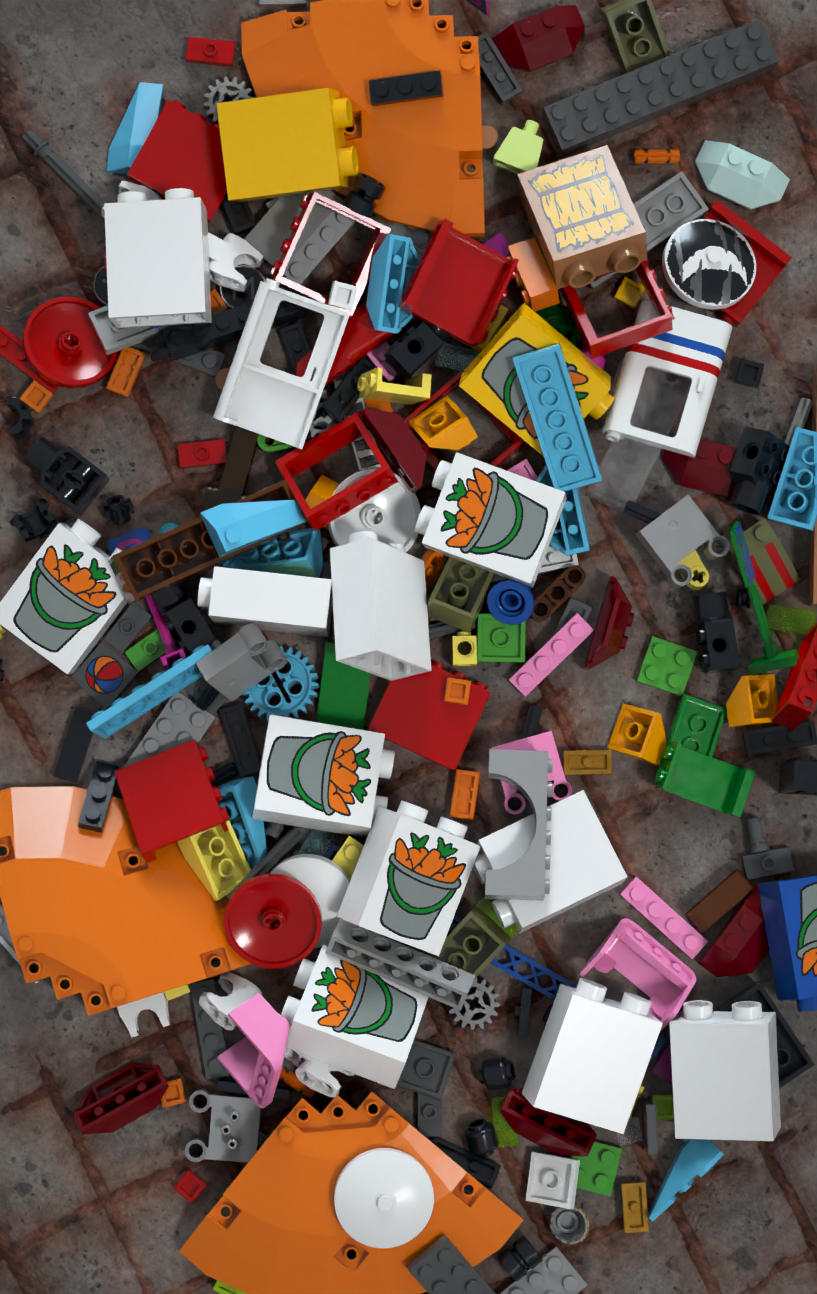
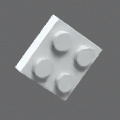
M537 1151L532 1152L525 1201L574 1209L580 1160Z

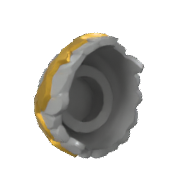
M574 1205V1209L557 1207L551 1214V1232L561 1242L570 1245L582 1242L588 1235L589 1219L586 1213L578 1206Z

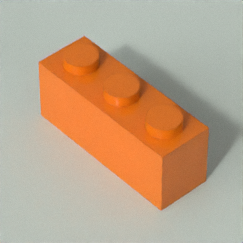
M535 237L508 246L509 256L506 258L509 260L517 258L519 260L516 266L518 271L514 280L517 287H522L523 289L521 295L524 303L529 304L533 311L559 304L557 286Z

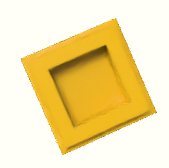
M625 276L613 299L635 309L645 288L643 285Z

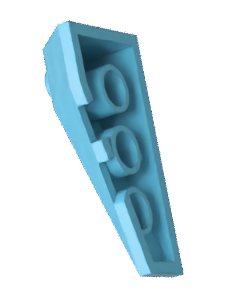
M139 83L109 147L107 173L127 174L161 113L163 84Z
M799 427L795 429L767 517L776 524L800 530H814L817 520V432Z
M297 500L225 503L200 513L219 558L306 522Z
M314 528L293 531L289 533V539L279 541L275 539L265 546L255 548L224 562L223 567L319 578L323 567L320 529L315 531Z
M253 776L235 779L218 785L223 800L219 801L221 808L225 807L228 812L230 823L251 870L267 854L264 821L252 819L257 790Z
M682 1139L684 1143L680 1146L648 1211V1218L652 1222L674 1203L677 1198L675 1196L677 1192L680 1194L686 1192L691 1187L695 1176L702 1177L724 1155L710 1140Z

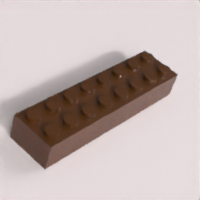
M283 480L233 503L295 499L286 481ZM199 517L117 553L108 562L130 605L298 530L305 523L219 558L202 518Z

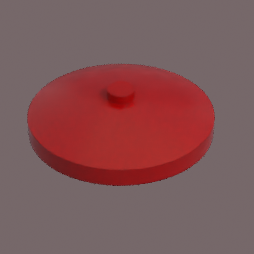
M58 297L46 301L33 311L24 329L23 349L28 363L40 377L56 386L83 388L97 383L109 373L114 365L118 351L106 355L88 316L89 312L100 307L90 301L77 297Z
M264 874L245 881L233 892L226 906L224 930L228 942L240 957L256 966L276 969L294 965L312 952L321 934L322 913L316 897L303 883L286 875Z

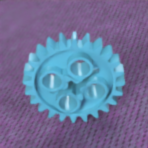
M280 646L287 659L286 664L291 665V670L286 674L280 673V670L276 671L291 699L290 703L286 702L272 674L269 675L270 681L266 685L257 683L242 694L243 696H250L245 700V703L247 705L253 704L250 709L253 713L259 710L258 717L260 719L267 715V721L270 715L288 718L294 715L296 719H300L298 712L302 711L307 714L305 706L314 705L310 698L318 697L317 693L313 691V689L319 688V684L313 682L319 678L318 674L311 673L315 670L314 665H308L310 661L308 657L301 660V651L293 655L294 650L292 647L286 653L283 646ZM299 684L302 686L300 693H290L294 685ZM273 696H280L281 701L278 705L271 706L269 704Z

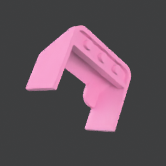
M627 918L622 919L592 954L579 974L584 977L592 967L599 972L608 973L614 967L650 997L649 1001L652 1004L649 1012L663 1023L660 1031L677 1015L697 980L691 968L635 922Z
M257 993L228 1013L230 1019L246 1037L217 1056V1059L254 1103L263 1109L272 1103L283 1066L290 1025L286 1018L280 1016L260 993Z

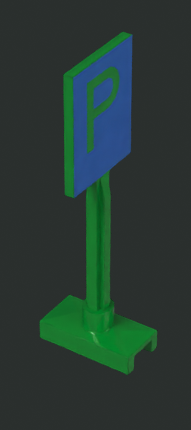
M737 521L730 531V536L745 588L748 587L749 597L764 646L762 647L764 656L750 659L748 664L749 673L754 675L797 665V659H799L797 649L778 653L777 646L773 643L759 590L754 582L755 572L740 521Z

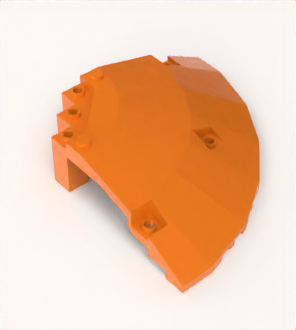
M322 0L310 2V12H287V10H283L241 23L242 60L256 98L322 88L337 90L340 93V98H349L353 111L352 128L354 130L347 132L346 128H344L345 146L355 147L358 156L359 173H364L386 186L381 199L375 200L377 206L373 213L377 214L378 218L390 224L395 222L407 225L410 229L416 230L419 228L431 231V234H433L438 222L447 219L454 223L452 228L468 237L485 236L478 36L454 37L453 15L429 16V0ZM303 21V23L300 25H297L295 22ZM441 71L444 97L372 106L369 80ZM469 167H473L475 171L468 172L466 169ZM357 175L349 176L350 188L336 189L333 192L345 199L348 192L355 189L353 183Z
M75 786L10 787L0 790V847H6L7 849L6 855H0V898L26 984L51 978L57 1000L81 993L87 1015L91 1016L251 964L234 951L226 937L224 914L229 901L227 895L218 901L213 899L183 857L177 842L155 850L157 859L148 863L141 854L124 799L112 796L101 833L78 828L79 818L88 791L86 789ZM132 856L138 858V863L134 866L129 863V859ZM213 958L220 960L219 967L212 966L211 961ZM33 963L39 966V970L36 973L32 965ZM65 979L68 980L70 983L68 989H65L63 980ZM94 996L100 997L101 1002L99 1005H95Z
M374 1092L367 1096L357 1110L340 1095H337L323 1112L307 1099L301 1098L223 1193V1197L206 1215L179 1252L205 1275L247 1294H422L427 1291L409 1272L406 1265L444 1234L474 1267L501 1249L524 1219L434 1145ZM371 1104L377 1105V1113L371 1114L368 1109ZM337 1107L343 1110L341 1117L334 1115V1110ZM303 1110L307 1111L308 1118L306 1120H301L299 1118V1114ZM376 1148H393L413 1156L427 1171L434 1191L432 1214L424 1229L409 1242L393 1248H374L356 1241L341 1226L335 1211L334 1190L340 1173L353 1158L363 1152ZM466 1185L473 1187L474 1191L472 1194L468 1195L464 1192ZM223 1207L230 1209L229 1216L225 1217L222 1215ZM353 1249L356 1251L354 1259L348 1258V1250Z

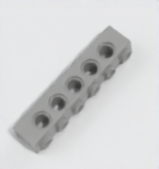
M341 918L326 950V953L460 1011L475 978V975Z

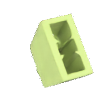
M526 120L523 130L512 127L494 155L493 165L515 174L537 168L544 140L536 136L540 125L535 121Z

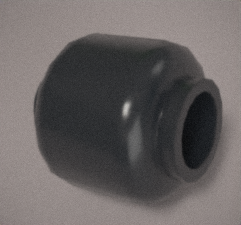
M502 1056L484 1060L481 1069L478 1070L479 1081L481 1084H485L487 1089L491 1091L510 1087L512 1080H515V1069L512 1061H508Z
M485 1119L472 1121L464 1132L469 1151L473 1155H480L482 1158L492 1155L494 1153L493 1150L499 1145L494 1125Z

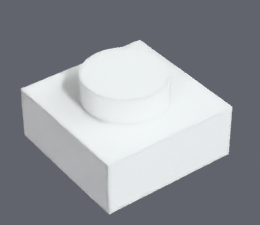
M333 281L328 305L351 311L358 287Z

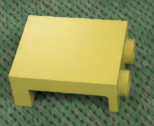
M377 367L361 374L357 383V389L360 391L359 398L414 405L430 398L432 375L422 373L408 379L405 385L386 383L382 381L383 369Z

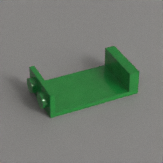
M327 639L325 642V656L316 722L364 730L371 673L336 661L335 640Z
M670 742V745L665 748L663 753L664 762L662 768L657 771L655 776V782H657L655 788L727 815L741 817L756 772L746 768H739L683 747L680 743Z

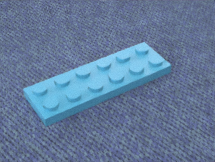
M560 343L513 357L514 366L554 488L565 492L602 481V475Z
M208 644L197 647L193 650L192 655L186 659L181 658L172 664V668L166 672L161 671L152 677V681L146 685L142 684L132 690V694L126 698H119L111 704L112 707L95 713L91 717L92 720L86 723L90 731L106 739L198 680L203 675L196 662L214 649Z

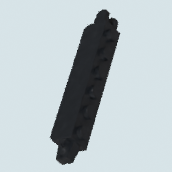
M292 289L287 290V291H290V292H292V293H295V294L304 296V297H306V298H309V297H307V296H305V295H303V294H301V293H298V292H296V291H294V290H292ZM282 301L271 329L305 317V312L310 311V309L288 301ZM253 302L213 314L212 323L182 324L162 331V335L145 342L148 348H154L163 344L166 347L151 354V361L155 362L166 358L178 360L239 340Z

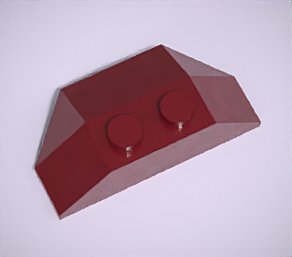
M576 5L555 6L511 24L493 37L492 41L507 65L531 72L573 55L585 25Z
M372 408L362 410L358 414L396 468L410 491L414 493L420 489L423 482L427 453L421 439L416 438L411 432L412 427L408 420L396 413Z
M700 439L695 458L664 449L662 461L681 487L723 497L732 495L735 486L729 469L737 448Z
M610 576L584 670L594 668L617 655L620 649L625 650L628 636L624 634L626 627H631L634 613H631L632 605L614 576Z
M755 885L698 961V964L716 977L753 973L769 951L759 888Z
M132 1062L91 1085L83 1096L78 1108L73 1112V1115L83 1135L113 1133L156 1109L169 1085L159 1065Z
M523 1088L509 1090L500 1112L514 1133L556 1155L586 1157L589 1155L597 1136L590 1124L533 1107L523 1096Z

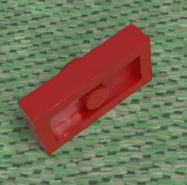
M188 37L186 62L233 67L235 41Z
M225 439L178 444L180 469L226 464Z

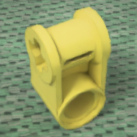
M694 550L678 562V564L687 565L691 569L692 579L694 574L702 576L701 583L698 580L693 581L691 579L689 584H687L690 589L699 591L706 586L709 580V573L700 560L697 551ZM678 571L684 579L683 573L681 571Z

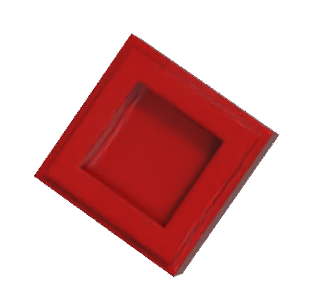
M188 1168L173 1189L190 1203H193L208 1183Z

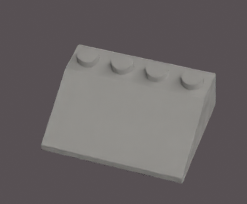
M331 190L316 192L347 207L343 203L344 200ZM305 194L280 197L244 238L264 256L263 260L271 267L276 260H280L283 253L280 252L283 241L286 238L289 239L292 233L290 226L295 216L299 217L302 210L300 203ZM315 202L283 273V277L301 284L355 221Z

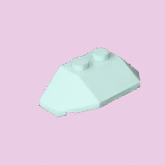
M705 140L695 160V164L708 191L749 210L779 202L790 181L773 163L729 143Z

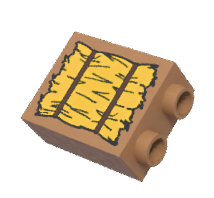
M608 145L517 174L522 207L557 289L566 286L581 288L589 285L597 276L612 271L627 273L636 269L641 262L647 260L646 231Z

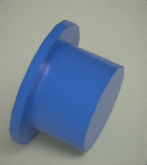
M510 579L495 584L489 591L487 598L488 609L493 617L509 625L520 624L526 621L532 614L535 604L531 588L523 585L521 582Z

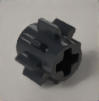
M122 495L112 496L107 500V506L103 507L108 522L114 520V523L117 525L127 523L131 519L130 514L135 513L130 498L124 499Z

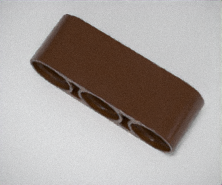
M576 565L567 568L534 600V607L539 604L545 606L547 610L546 615L542 617L537 616L533 609L530 617L536 622L547 620L584 583L586 574L583 568ZM573 571L579 573L580 582H570L568 573ZM560 588L564 594L563 598L555 600L551 596L552 589Z
M736 869L685 915L702 933L745 897L754 887L739 869Z

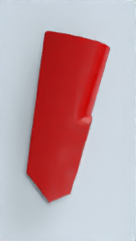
M367 300L354 311L352 316H349L325 386L354 367L359 359L396 335L395 333L374 329L366 307ZM313 349L297 362L296 376H304Z

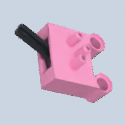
M530 705L521 739L495 746L491 749L548 751V758L553 759L552 773H548V782L553 781L551 798L559 802L571 796L572 787L565 779L552 731L536 735L542 708ZM500 780L505 798L503 802L505 811L511 815L521 813L526 806L524 797L516 793L519 790L513 785ZM558 784L564 785L567 789V794L563 798L557 797L554 793V788ZM512 797L518 798L521 802V807L517 811H513L508 807V800Z

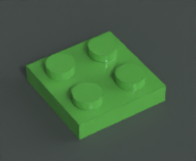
M479 614L477 624V662L525 663L526 621L520 624L509 625L500 622L492 614Z
M652 636L636 682L681 697L698 651Z
M594 1141L587 1157L569 1156V1158L580 1160L577 1188L611 1196L622 1148Z

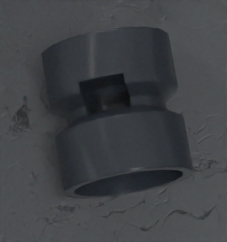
M358 173L353 183L355 189L348 192L343 203L351 210L370 218L377 206L375 200L381 199L386 186L364 173Z
M524 1235L513 1243V1249L507 1248L497 1256L500 1263L516 1282L527 1274V1268L534 1269L543 1261L542 1257Z

